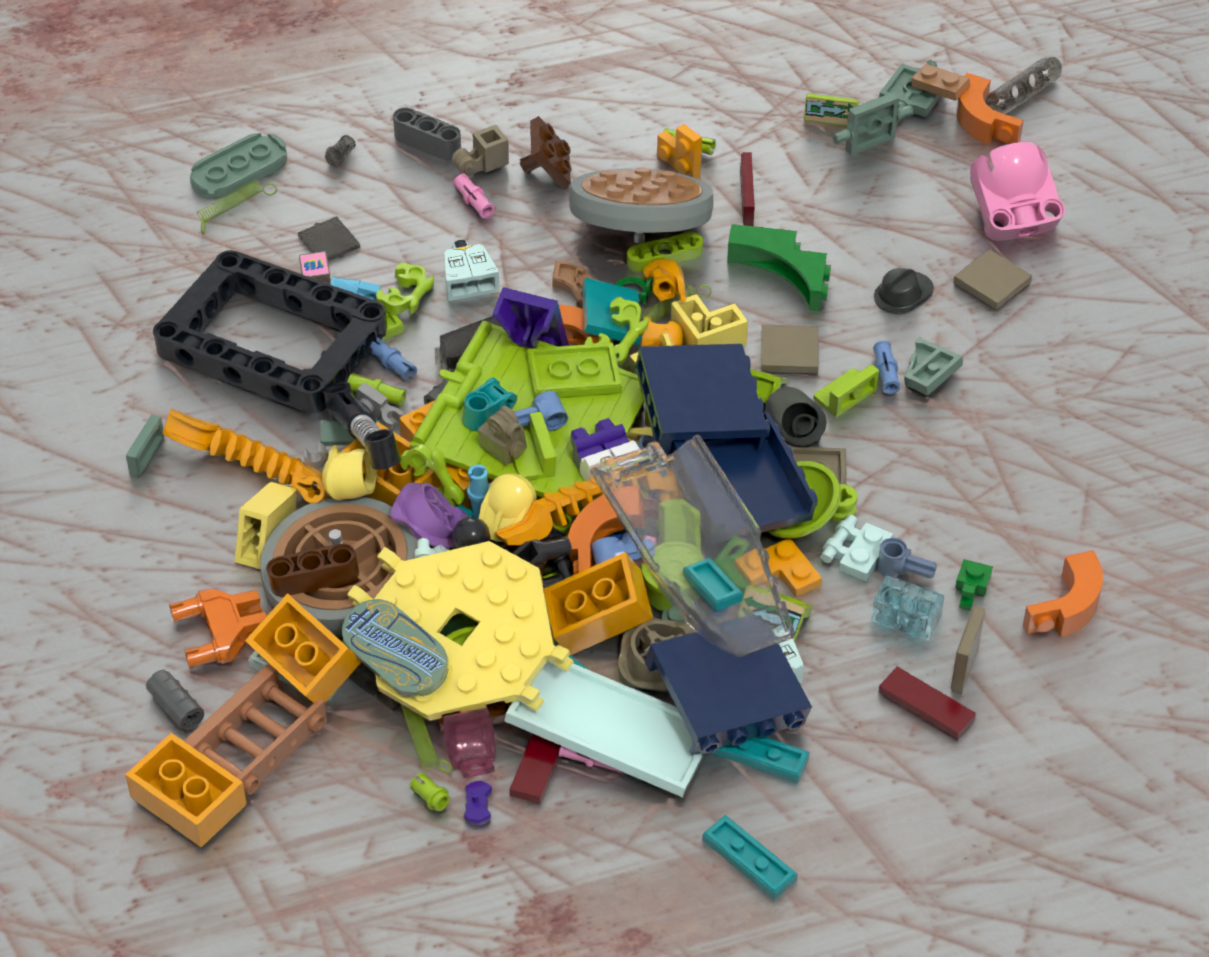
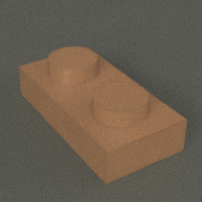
M925 64L911 78L913 87L954 101L970 87L968 77Z

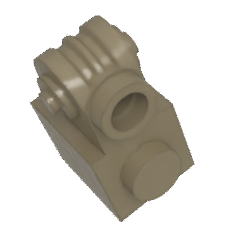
M493 125L472 133L473 150L468 152L465 148H460L453 154L451 159L460 174H466L469 178H473L479 171L489 172L509 164L508 139L497 125Z
M505 405L477 429L481 448L506 466L514 458L520 457L527 448L523 426L519 424L515 412Z

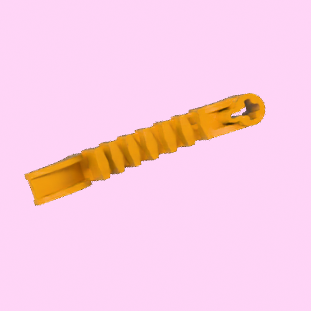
M170 409L163 430V435L193 449L210 451L212 456L225 455V460L227 461L238 460L241 466H252L257 473L266 472L268 478H279V483L291 484L292 488L298 489V493L309 503H318L326 498H330L322 483V472L302 462L300 458L291 457L284 451H277L273 446L261 444L259 440L247 438L245 434L235 433L233 429H225L220 427L221 425L203 421Z
M637 463L630 469L623 467L615 473L608 471L604 473V476H592L587 481L574 482V485L568 488L560 487L557 492H547L543 494L544 498L531 503L527 514L521 521L497 530L495 533L497 538L507 545H522L527 541L542 540L551 532L553 522L556 526L567 524L562 509L563 506L568 515H578L580 511L577 501L583 507H586L593 501L592 496L596 499L606 494L607 491L612 492L639 487L641 490L649 493L656 491L658 504L685 499L688 502L690 500L673 468L651 474L649 469Z

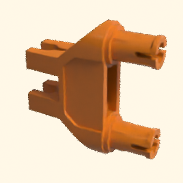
M205 589L198 591V594H195L196 597L169 604L174 623L197 616L204 617L212 637L211 643L184 650L189 669L216 661L218 664L221 663V665L232 662L248 644L245 640L267 617L266 613L262 612L261 600L257 590L231 595L215 589Z

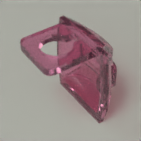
M482 708L444 716V741L453 769L459 768L463 778L494 772L492 761H495L496 743L493 723L488 709ZM479 765V767H482L478 769H471L472 766Z

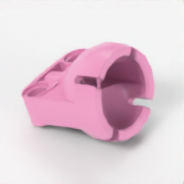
M1018 142L993 149L990 152L994 167L993 171L990 168L989 158L984 155L978 157L971 164L970 181L985 224L984 233L989 239L1002 241L1038 235L1055 229L1065 213V206L1059 200L1045 152L1039 145L1035 146L1032 142ZM1045 211L1051 212L1054 217L1048 216ZM994 221L1000 222L1003 227L996 226Z

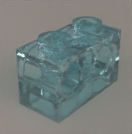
M886 575L873 601L871 621L929 641L942 615L945 595Z

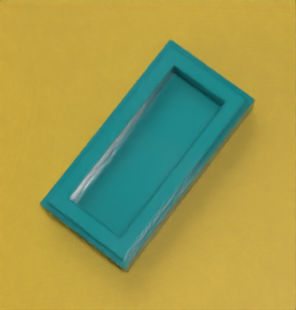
M711 558L683 567L685 579L716 612L743 602V593Z

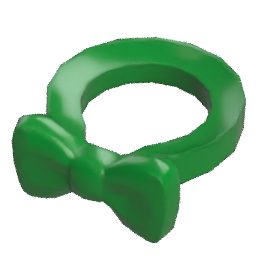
M627 277L617 282L616 285L622 287L627 284L640 286L644 291L638 294L639 302L642 305L647 304L648 297L652 291V278H647V282L636 277Z

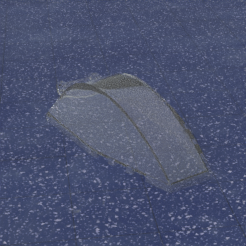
M699 434L693 436V439L688 440L668 456L660 444L654 441L648 443L646 448L614 458L611 456L603 457L600 459L601 470L596 467L590 469L592 476L628 534L654 583L677 613L699 635L721 650L738 658L794 638L795 631L785 601L780 600L777 591L778 581L776 575L772 576L768 564L770 557L767 550H763L760 541V528ZM648 459L651 460L649 462L620 471V468L627 467ZM711 558L743 593V602L716 612L685 579L683 567Z

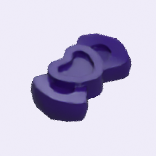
M481 780L469 783L465 787L467 803L465 804L464 819L469 824L481 826L491 819V813L487 809V798L492 793V787Z

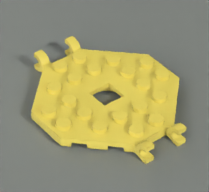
M488 541L406 561L401 560L394 552L384 547L377 556L380 561L384 562L382 568L393 573V575L374 599L386 600L396 605L443 646L448 656L447 678L436 691L429 695L403 696L376 675V683L380 692L427 720L440 719L443 714L456 711L466 713L487 708L486 704L505 701V703L520 701L537 712L544 703V700L538 697L541 694L540 690L530 686V684L547 661L555 664L565 672L574 663L573 659L568 657L571 654L568 649L559 645L554 646L540 569L496 544ZM356 585L347 594L350 599L354 600L352 602L354 607L362 602L373 600L364 590ZM461 613L479 623L462 646L440 634L451 617Z

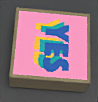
M326 251L299 255L302 275L319 281L331 279Z

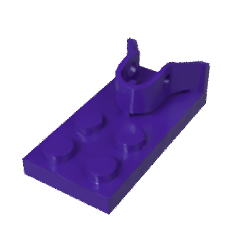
M505 287L502 288L492 314V319L497 320L506 331L511 342L530 349L537 348L539 340L557 347L569 346L557 300Z

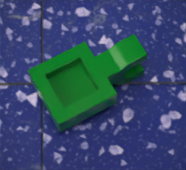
M963 559L955 586L956 589L962 590L959 608L971 610L975 595L985 596L993 566Z

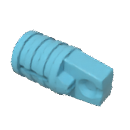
M334 276L330 284L375 301L376 293L381 289L380 285Z

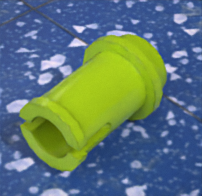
M425 773L417 774V777L422 782L420 783L416 778H413L410 782V789L427 802V807L430 810L442 811L450 802L448 790L445 787L437 786Z

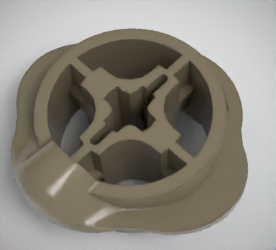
M653 618L627 630L622 638L621 652L618 659L620 682L630 688L636 687L669 692L659 671L649 672L644 662L650 645L699 632L697 626L689 621L678 622ZM639 646H640L641 649L643 650V651H642V654H640V655H639V653L637 652V649H636V648L639 647Z

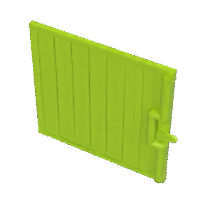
M482 321L459 359L455 371L440 370L439 376L449 381L443 391L437 396L410 444V450L417 444L427 446L432 452L439 448L444 455L446 463L465 470H469L473 465H483L488 470L487 478L493 480L503 474H517L513 460L506 466L481 448L478 431L466 428L462 422L465 397L482 386L488 379L494 377L500 381V386L507 392H513L517 395V402L512 409L514 412L532 407L535 397L527 360V349L530 348L511 342L502 327L491 324L488 321ZM539 340L537 348L557 346ZM619 368L622 393L559 398L568 414V421L557 430H548L557 457L555 476L528 480L533 485L537 496L544 498L543 494L547 492L554 493L559 491L558 488L560 487L568 488L573 486L574 482H584L572 460L573 447L570 442L572 430L582 427L590 435L595 433V425L599 421L609 418L615 426L623 424L626 436L628 435L644 404L637 374ZM529 425L524 426L523 429H529ZM577 501L579 511H582L585 507Z

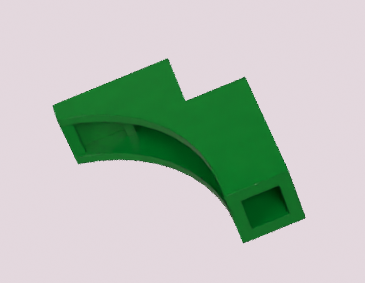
M731 224L727 263L749 265L778 275L798 290L804 298L808 310L820 311L821 300L827 301L828 284H824V281L830 280L831 265L826 264L827 253L802 251L801 243L796 242L797 231Z

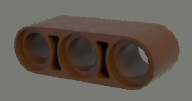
M342 543L275 557L268 562L266 572L272 593L278 597H285L287 593L289 595L308 593L322 588H332L352 583L359 576V567L354 548L349 544Z

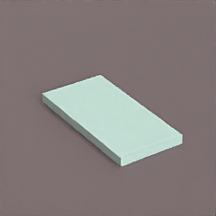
M547 661L530 684V686L540 690L541 694L538 697L544 700L539 710L536 712L520 701H513L506 712L504 721L680 797H683L704 756L703 752L694 755L690 754L689 750L693 739L677 707L576 664H572L569 670L565 672L555 664Z

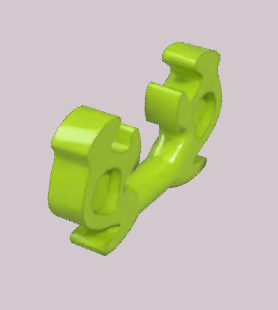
M403 262L396 266L394 277L398 278V285L406 288L415 285L416 288L408 296H402L401 291L393 287H389L388 294H384L381 289L378 290L376 301L382 303L385 311L389 314H400L408 309L409 315L414 314L419 307L421 298L434 286V276L431 275L426 279L424 267Z
M622 297L614 299L610 304V313L619 312L617 315L612 314V323L619 327H623L625 324L630 325L629 331L622 341L614 346L618 367L626 361L629 349L637 337L646 331L649 323L648 317H645L640 322L641 307L637 302L624 300ZM600 333L599 342L595 344L610 343V338ZM589 336L584 345L594 344L592 337Z
M417 444L411 450H405L400 456L402 468L407 470L411 465L416 470L413 473L414 476H422L429 468L432 469L438 476L444 491L441 487L435 488L445 496L451 506L457 507L465 499L464 492L454 483L446 468L444 455L439 448L432 452L427 446Z

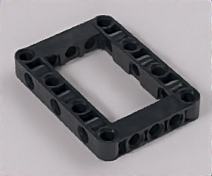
M228 250L217 255L209 267L154 326L153 336L157 353L163 359L304 412L319 413L327 408L322 391L332 384L348 381L349 376L359 368L372 352L370 347L372 342L377 343V337L381 340L386 335L387 320L385 307L378 301L238 251ZM236 292L342 331L337 333L336 340L326 351H322L321 358L312 369L304 368L303 370L285 364V361L262 352H252L239 347L237 343L216 335L201 333Z

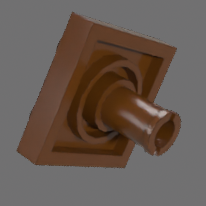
M537 116L530 120L531 154L520 159V166L526 174L542 167L561 188H564L571 184L570 172L572 168L569 156L571 149L565 140H561L555 134L553 127L549 123L546 124Z

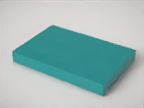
M584 278L582 284L584 332L597 336L602 333L610 339L622 341L629 331L630 325L625 324L623 327H619L612 323V314L617 315L619 312L610 313V304L618 297L639 304L638 290ZM642 335L637 337L633 343L634 345H639Z

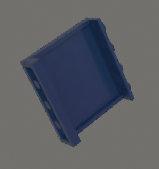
M742 344L639 347L635 368L658 454L670 453L673 440L754 437L757 449H763L765 438L770 435V424L768 419L764 418L763 400L758 398L756 392L757 380L755 376L751 375L750 357L745 355Z
M769 412L764 413V418L769 421L770 435L765 438L762 450L757 449L755 438L699 439L690 442L673 440L670 453H666L691 504L701 511L702 525L712 545L733 540L735 537L750 536L810 521L813 518L815 507L818 504L817 495L807 484L803 469L800 466L798 467L795 462L790 445L786 444L783 440L778 423L773 421Z
M764 615L652 643L644 661L649 672L659 671L693 739L689 750L691 755L702 752L709 754L720 747L730 744L738 746L748 739L759 736L767 738L775 732L784 729H798L805 724L812 708Z

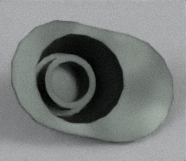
M895 268L884 275L881 284L875 289L874 299L876 304L887 312H904L928 298L933 293L934 285L928 276L920 272H915L913 269Z
M783 387L773 392L766 401L765 412H769L773 421L778 423L781 435L788 442L795 446H807L821 440L827 425L826 415L804 392L794 387Z

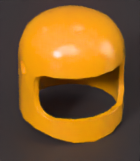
M648 317V328L642 333L641 346H662L660 334L667 332L674 345H683L684 335L679 323L670 320L668 324H657L651 321V317Z

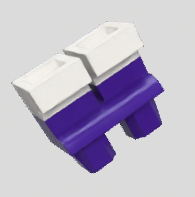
M607 418L595 425V433L589 435L585 428L582 427L571 431L572 460L584 481L589 480V477L604 476V473L608 471L612 473L618 472L623 467L630 469L638 463L640 448L634 440L629 441L623 424L615 426Z

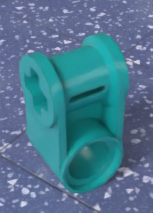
M495 377L488 379L482 386L465 397L462 417L464 426L470 430L478 431L477 429L495 412H498L503 405L513 409L517 402V395L513 392H507L500 386V381Z

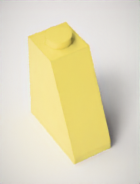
M269 482L240 508L235 551L236 563L261 570L260 562L264 545L277 525L296 511L298 489Z

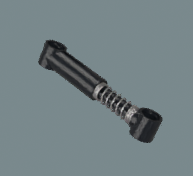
M335 383L327 386L322 391L330 419L338 421L351 437L360 441L366 448L373 469H388L400 463L401 458L393 430L380 429L376 425L372 414L353 395L350 383Z

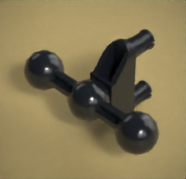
M466 517L459 520L453 528L452 539L454 546L458 549L488 542L491 539L488 525L483 520L476 517ZM567 536L545 542L535 539L523 543L512 554L540 569L544 589L564 580L561 574L543 578L544 565L549 560L570 556L572 546Z

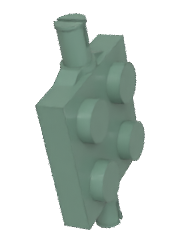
M928 60L926 63L928 65L937 67V63L935 61L932 62V60ZM905 64L899 66L879 95V97L894 92L899 97L898 109L910 105L913 113L924 117L929 114L941 96L913 87L911 78L921 68H914Z
M894 92L850 108L847 128L832 134L833 142L837 145L846 141L845 149L850 155L892 140L895 138L896 127L899 121L912 116L913 109L910 105L898 109L899 97Z

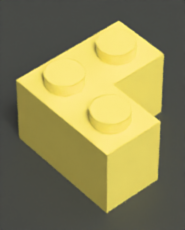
M697 294L687 297L684 302H681V300L672 302L671 320L679 323L682 327L684 335L683 345L742 344L743 347L747 345L748 321L735 303L709 312Z

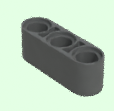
M407 107L399 108L393 113L394 137L397 141L447 161H452L453 154L461 148V131L458 127Z

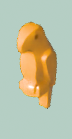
M660 258L650 262L643 269L644 277H653L652 290L660 301L675 298V294L680 295L681 302L686 301L687 291L681 266L674 260Z

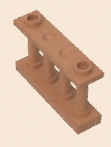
M267 664L190 734L184 742L241 780L246 798L248 795L256 792L260 783L314 732L322 729L327 721L325 701L319 698L310 708L305 707L280 690L277 670ZM273 700L297 716L298 719L286 729L258 709L266 701ZM251 720L277 739L266 749H263L236 729L245 721ZM228 740L255 759L244 770H241L214 750L223 741Z

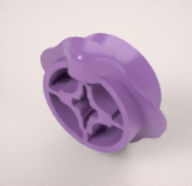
M429 483L406 484L401 489L399 495H397L390 511V517L393 521L407 526L416 539H428L431 549L438 545H442L448 550L455 547L452 539L453 528L459 520L468 517L465 511L451 506L445 496Z

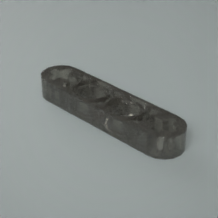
M1055 57L1038 60L992 91L987 96L985 103L997 112L1009 113L1060 77L1062 72L1060 61ZM1031 74H1033L1035 77V84L1033 87L1030 85L1029 77ZM1014 85L1018 88V96L1016 99L1012 94V89Z

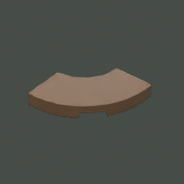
M555 260L552 286L562 288L571 293L576 300V307L583 308L582 284L584 278H593L580 266Z

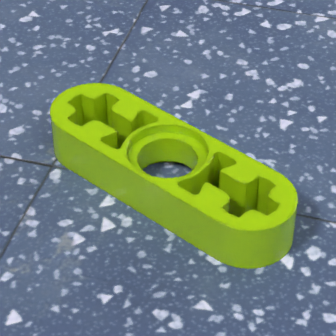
M688 232L634 245L627 251V265L633 271L642 272L650 262L660 258L674 260L676 263L698 258L703 253V238L697 233ZM667 249L672 251V253L665 255L658 251Z

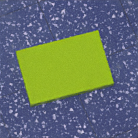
M613 343L527 349V360L535 398L545 391H554L559 398L622 393V382Z

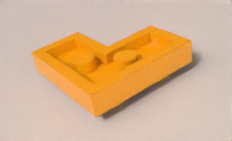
M685 124L676 128V138L667 131L660 133L657 136V155L660 159L666 161L680 174L697 179L701 177L702 137Z
M791 538L738 561V568L752 585H763L780 577L795 597L822 586V577Z

